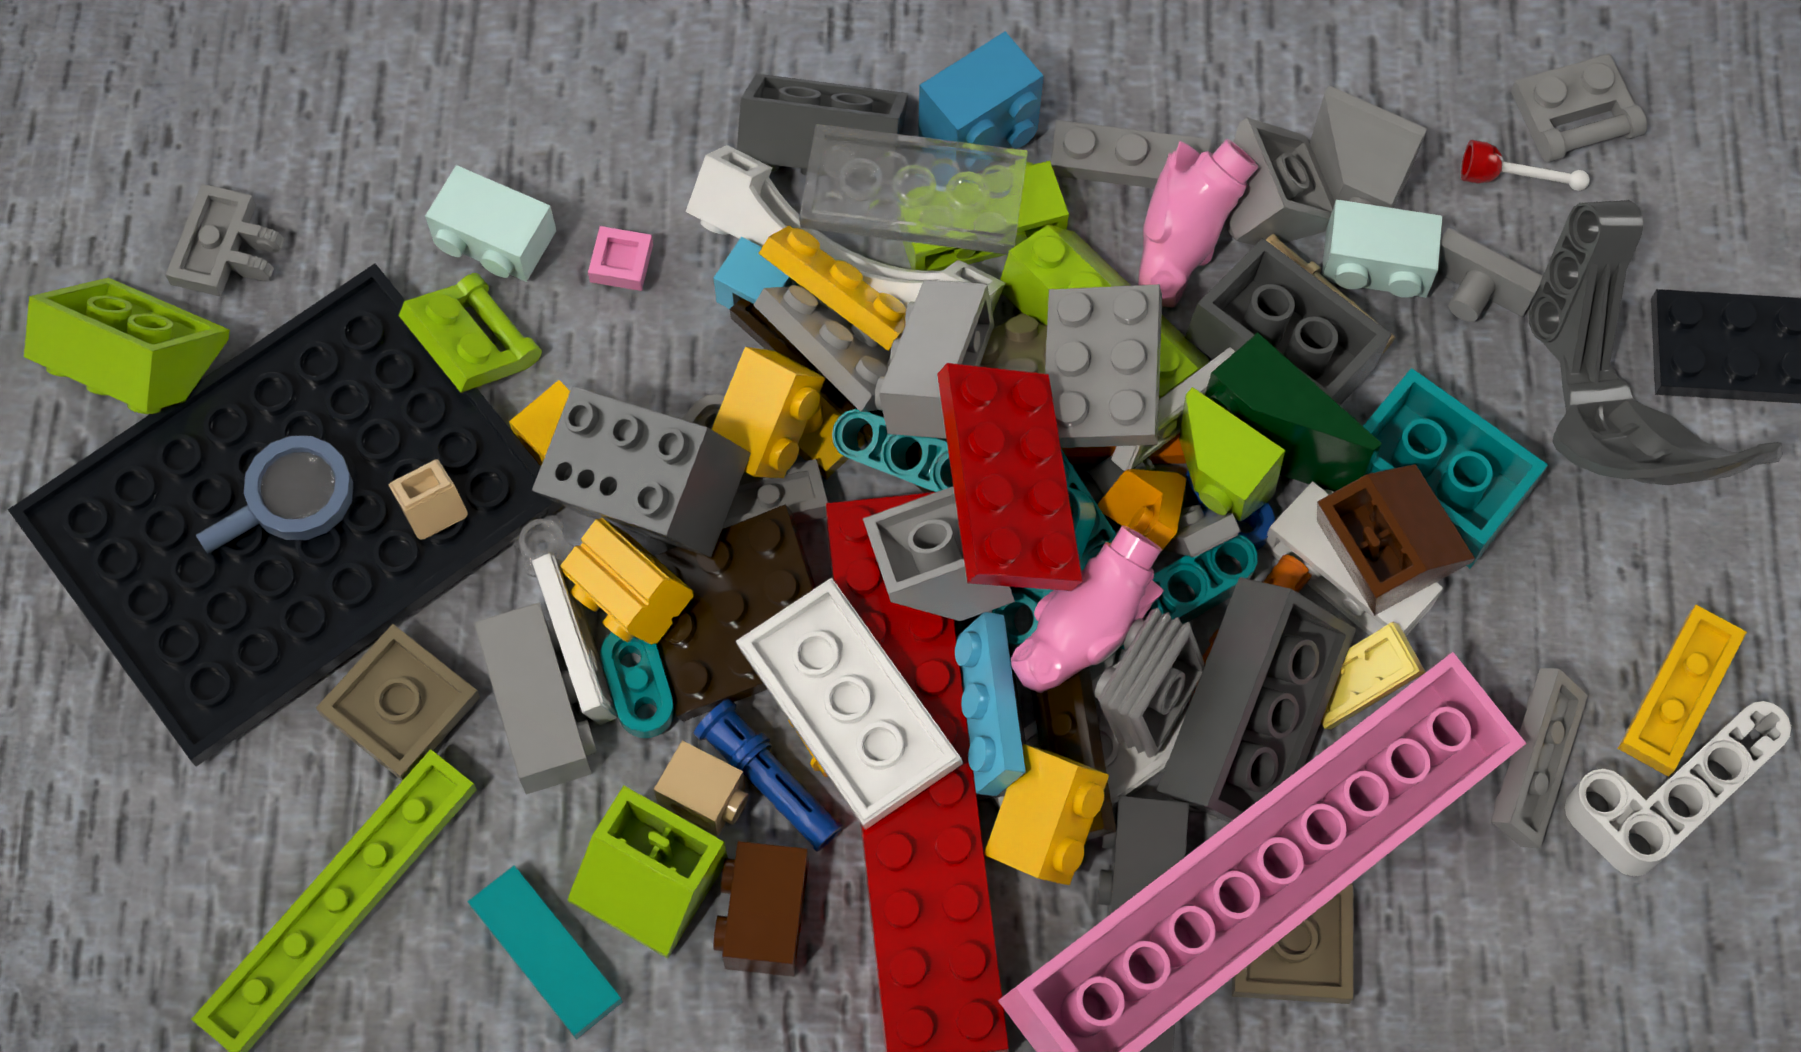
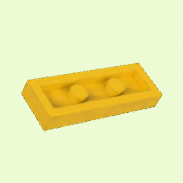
M787 226L768 237L758 254L887 351L891 349L892 343L896 338H901L905 328L906 308L897 298L890 294L876 291L863 281V276L857 268L845 261L833 259L819 248L820 243L813 235L802 229Z
M1695 604L1687 615L1617 749L1669 777L1678 766L1747 632Z

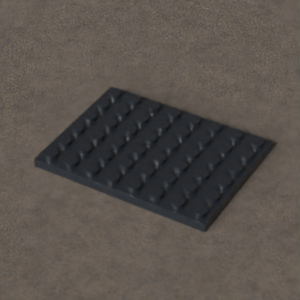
M376 263L201 379L185 401L163 407L158 413L149 414L8 509L196 767L384 634L392 624L396 625L562 507V505L532 491L541 466L477 388H473L461 393L399 317L401 308L406 300ZM289 436H313L330 443L343 456L353 480L352 503L344 518L330 531L309 540H285L268 533L258 524L212 552L206 553L196 534L248 505L244 496L245 474L254 457L270 443ZM295 457L284 461L270 472L264 483V503L274 515L284 519H303L314 515L329 502L334 492L335 477L333 471L325 462L313 457ZM438 459L455 485L468 515L465 519L426 539L420 540L414 533L388 484Z

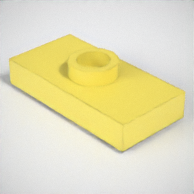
M1389 623L1348 649L1321 720L1324 729H1333L1426 673L1398 623Z

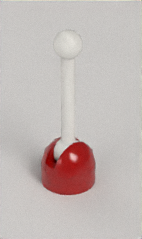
M1470 140L1468 142L1461 165V180L1477 184L1491 182L1501 172L1566 183L1576 191L1584 190L1590 182L1589 175L1583 170H1576L1570 174L1503 162L1502 155L1496 146L1477 140Z

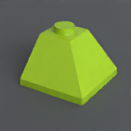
M1192 387L1185 395L1179 441L1194 490L1199 493L1200 500L1210 510L1219 515L1232 513L1235 519L1241 522L1269 502L1275 494L1285 450Z

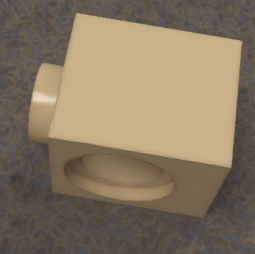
M683 740L654 788L658 805L716 836H719L726 822L732 825L736 823L749 797V794L744 792L746 786L743 771Z

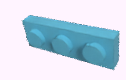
M985 612L956 637L955 659L957 664L960 665L963 687L961 707L963 715L967 718L970 741L968 762L974 773L976 794L997 796L1026 773L1004 615Z

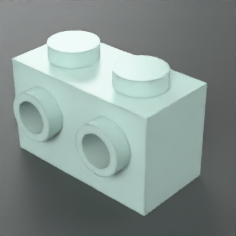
M458 165L451 172L425 215L433 242L440 250L454 257H461L464 254L480 261L482 266L494 275L503 278L512 275L525 282L529 279L556 233L550 205Z
M1336 199L1326 228L1322 276L1330 283L1338 284L1346 289L1367 288L1387 291L1398 297L1419 296L1426 298L1438 271L1442 216Z

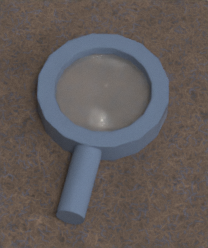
M289 436L270 443L254 457L245 474L244 496L248 505L196 534L206 553L212 552L258 524L268 533L285 540H309L330 531L344 518L352 503L353 480L343 456L330 443L313 436Z

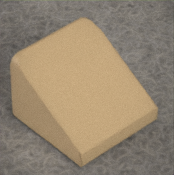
M438 459L388 484L414 533L420 540L426 539L465 519L468 515L455 485Z

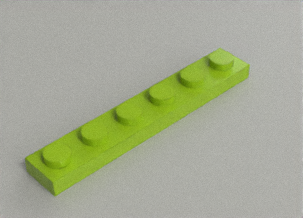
M430 749L191 1020L229 1052H248L475 793L477 789L474 783Z

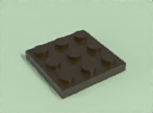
M786 504L722 529L711 558L680 547H675L654 556L693 590V598L679 616L672 618L673 624L660 641L656 643L672 695L676 717L683 722L710 712L726 699H732L736 702L767 690L760 677L739 649L736 640L816 588L793 513Z

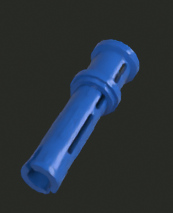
M732 699L724 700L701 720L694 730V735L699 741L706 739L728 761V764L743 771V775L813 846V849L819 852L839 834L843 825L837 822L807 791L804 785L770 752L772 747L769 743L770 739L764 733L756 734L735 712L737 705Z

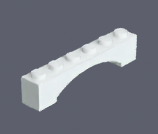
M728 145L705 155L686 212L701 219V225L707 230L722 235L731 234L739 239L743 237L763 247L768 237L787 226L799 228L813 235L820 243L819 248L836 261H845L861 272L864 282L879 293H887L894 296L903 303L906 309L909 302H915L923 280L987 284L993 314L1006 284L1005 282L960 260H957L944 270L921 271L886 265L863 257L832 241L804 220L789 205L769 178L772 167Z

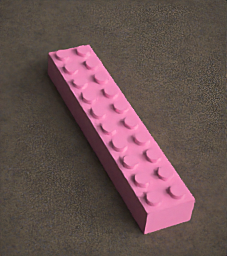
M1452 652L1000 998L998 1002L1036 1052H1140L1527 743L1454 652Z

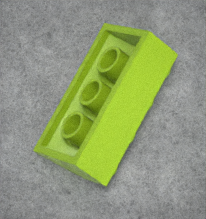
M1046 225L1009 250L1000 278L1001 281L1006 283L1002 294L1022 313L1033 317L1047 325L1049 289L1131 286L1074 231ZM1162 314L1159 400L1210 362Z

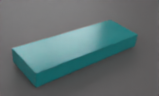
M515 865L467 901L576 1040L623 1003L619 994Z

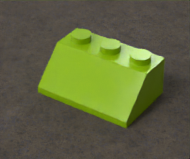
M108 277L29 296L24 358L46 367V371L52 375L69 377L86 385V389L94 394L108 395L126 403L131 411L141 414H155L160 412L163 407L183 402L188 398L229 340L230 329Z

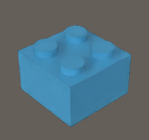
M1004 31L919 85V141L954 183L968 174L978 175L993 163L996 156L1011 147L1017 149L1024 146L1036 134L1039 123L1043 74L1007 32Z

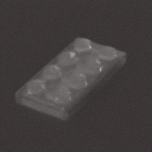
M816 124L799 217L800 228L1008 254L1009 250L1015 247L1028 150Z

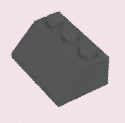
M756 73L741 97L736 150L772 167L771 171L779 170L780 166L801 168L800 172L809 177L826 178L830 177L833 172L852 175V179L858 183L881 184L883 179L892 180L897 168L909 93Z

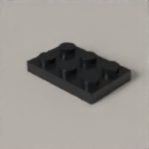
M1656 289L1651 297L1655 395L1801 404V298Z

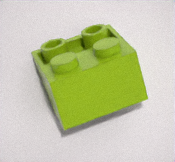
M623 785L591 837L567 900L574 906L668 959L723 869L725 858H728L725 842Z

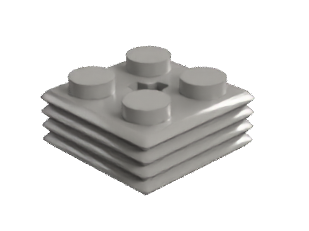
M1159 608L1151 610L1146 620L1139 618L1132 624L1124 642V648L1127 650L1117 668L1110 666L1102 673L1095 689V697L1099 700L1100 706L1118 743L1126 742L1128 748L1135 746L1138 753L1145 751L1148 758L1156 756L1195 691L1205 667V662L1190 623L1181 624L1179 617L1172 620L1169 612L1162 615Z

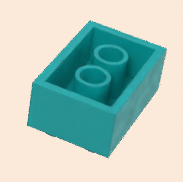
M1413 368L1406 373L1363 425L1365 429L1382 443L1369 474L1416 464L1474 556V562L1466 565L1469 569L1472 568L1531 494L1548 466L1547 463Z

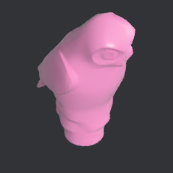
M1226 139L1214 153L1206 151L1201 154L1186 143L1179 141L1177 150L1168 154L1166 164L1157 180L1143 227V253L1139 268L1138 285L1159 284L1163 307L1174 308L1182 297L1192 272L1198 266H1204L1211 261L1215 245L1229 213L1237 205L1238 199L1243 196L1247 187L1246 181L1258 169L1256 162L1229 139Z
M1122 525L1112 543L1105 542L1099 554L1089 559L1085 568L1081 570L1083 580L1081 584L1072 591L1053 590L1038 602L1034 611V616L1038 621L1037 629L1015 649L1011 657L1012 669L1023 686L1038 693L1055 688L1079 671L1105 661L1124 644L1132 624L1139 618L1143 619L1153 602L1164 592L1153 581L1154 571L1151 569L1162 551L1157 544L1137 531Z

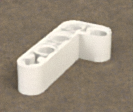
M1761 701L1750 704L1647 800L1616 772L1607 769L1593 770L1582 778L1566 798V816L1572 826L1615 869L1629 876L1644 875L1659 864L1785 745L1791 732L1789 718L1783 709L1773 703ZM1753 729H1756L1763 737L1747 751L1744 745L1739 742ZM1714 761L1721 764L1727 771L1728 780L1725 781L1715 777L1709 770L1707 762ZM1586 792H1595L1603 796L1608 803L1609 811L1601 812L1591 807L1587 801ZM1668 797L1679 798L1685 802L1689 809L1690 817L1686 818L1676 814L1669 805ZM1630 833L1641 835L1647 840L1651 849L1650 855L1641 854L1631 846L1628 837Z

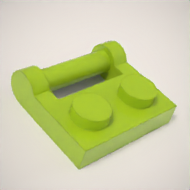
M471 273L465 276L456 285L404 301L399 313V317L461 393L524 371L534 365L542 354V350L530 337L524 338L488 294L489 286L478 273ZM471 306L506 348L505 351L500 352L465 308Z

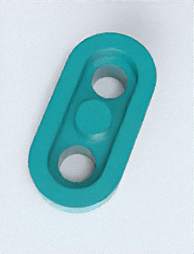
M611 632L602 644L601 661L622 727L635 737H656L668 729L675 714L672 695L656 644L651 645L635 636L628 643ZM635 653L641 657L640 662L634 667H625L621 664L622 658L627 654ZM644 704L654 705L657 710L652 717L643 719L636 715L640 706Z

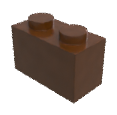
M738 841L735 859L725 858L721 893L730 894L728 916H717L713 943L714 951H723L722 958L725 969L795 977L809 867L807 848Z

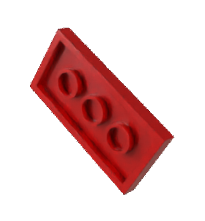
M946 363L937 373L967 584L1064 591L1074 590L1083 580L1049 374Z

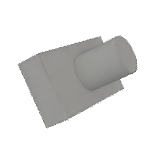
M1447 228L1440 240L1437 273L1459 284L1458 289L1448 304L1449 310L1456 317L1468 322L1476 321L1488 300L1521 317L1524 316L1541 284L1543 276L1450 228Z

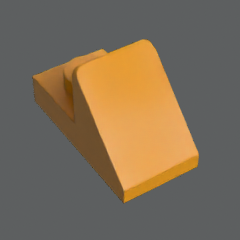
M1128 469L1121 474L1100 500L1098 507L1104 515L1121 526L1124 525L1137 531L1163 550L1177 533L1187 478L1175 472Z

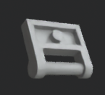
M1610 53L1515 80L1511 89L1515 102L1545 162L1562 159L1565 153L1571 150L1620 136L1632 139L1644 135L1647 131L1645 114L1640 106L1634 104ZM1611 111L1614 116L1562 132L1553 128Z

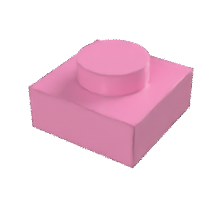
M600 226L588 270L590 282L642 291L653 248L652 235Z

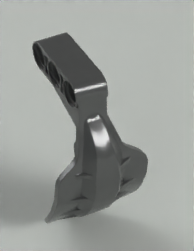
M1630 200L1585 202L1574 206L1569 213L1529 310V324L1532 333L1557 358L1561 367L1566 414L1558 424L1552 441L1556 450L1574 465L1598 475L1620 479H1634L1641 483L1675 485L1727 478L1748 470L1755 465L1779 462L1783 455L1782 443L1758 444L1756 447L1738 453L1727 451L1702 441L1677 419L1668 414L1647 407L1633 399L1628 384L1617 377L1610 365L1626 271L1642 235L1643 218L1637 205Z

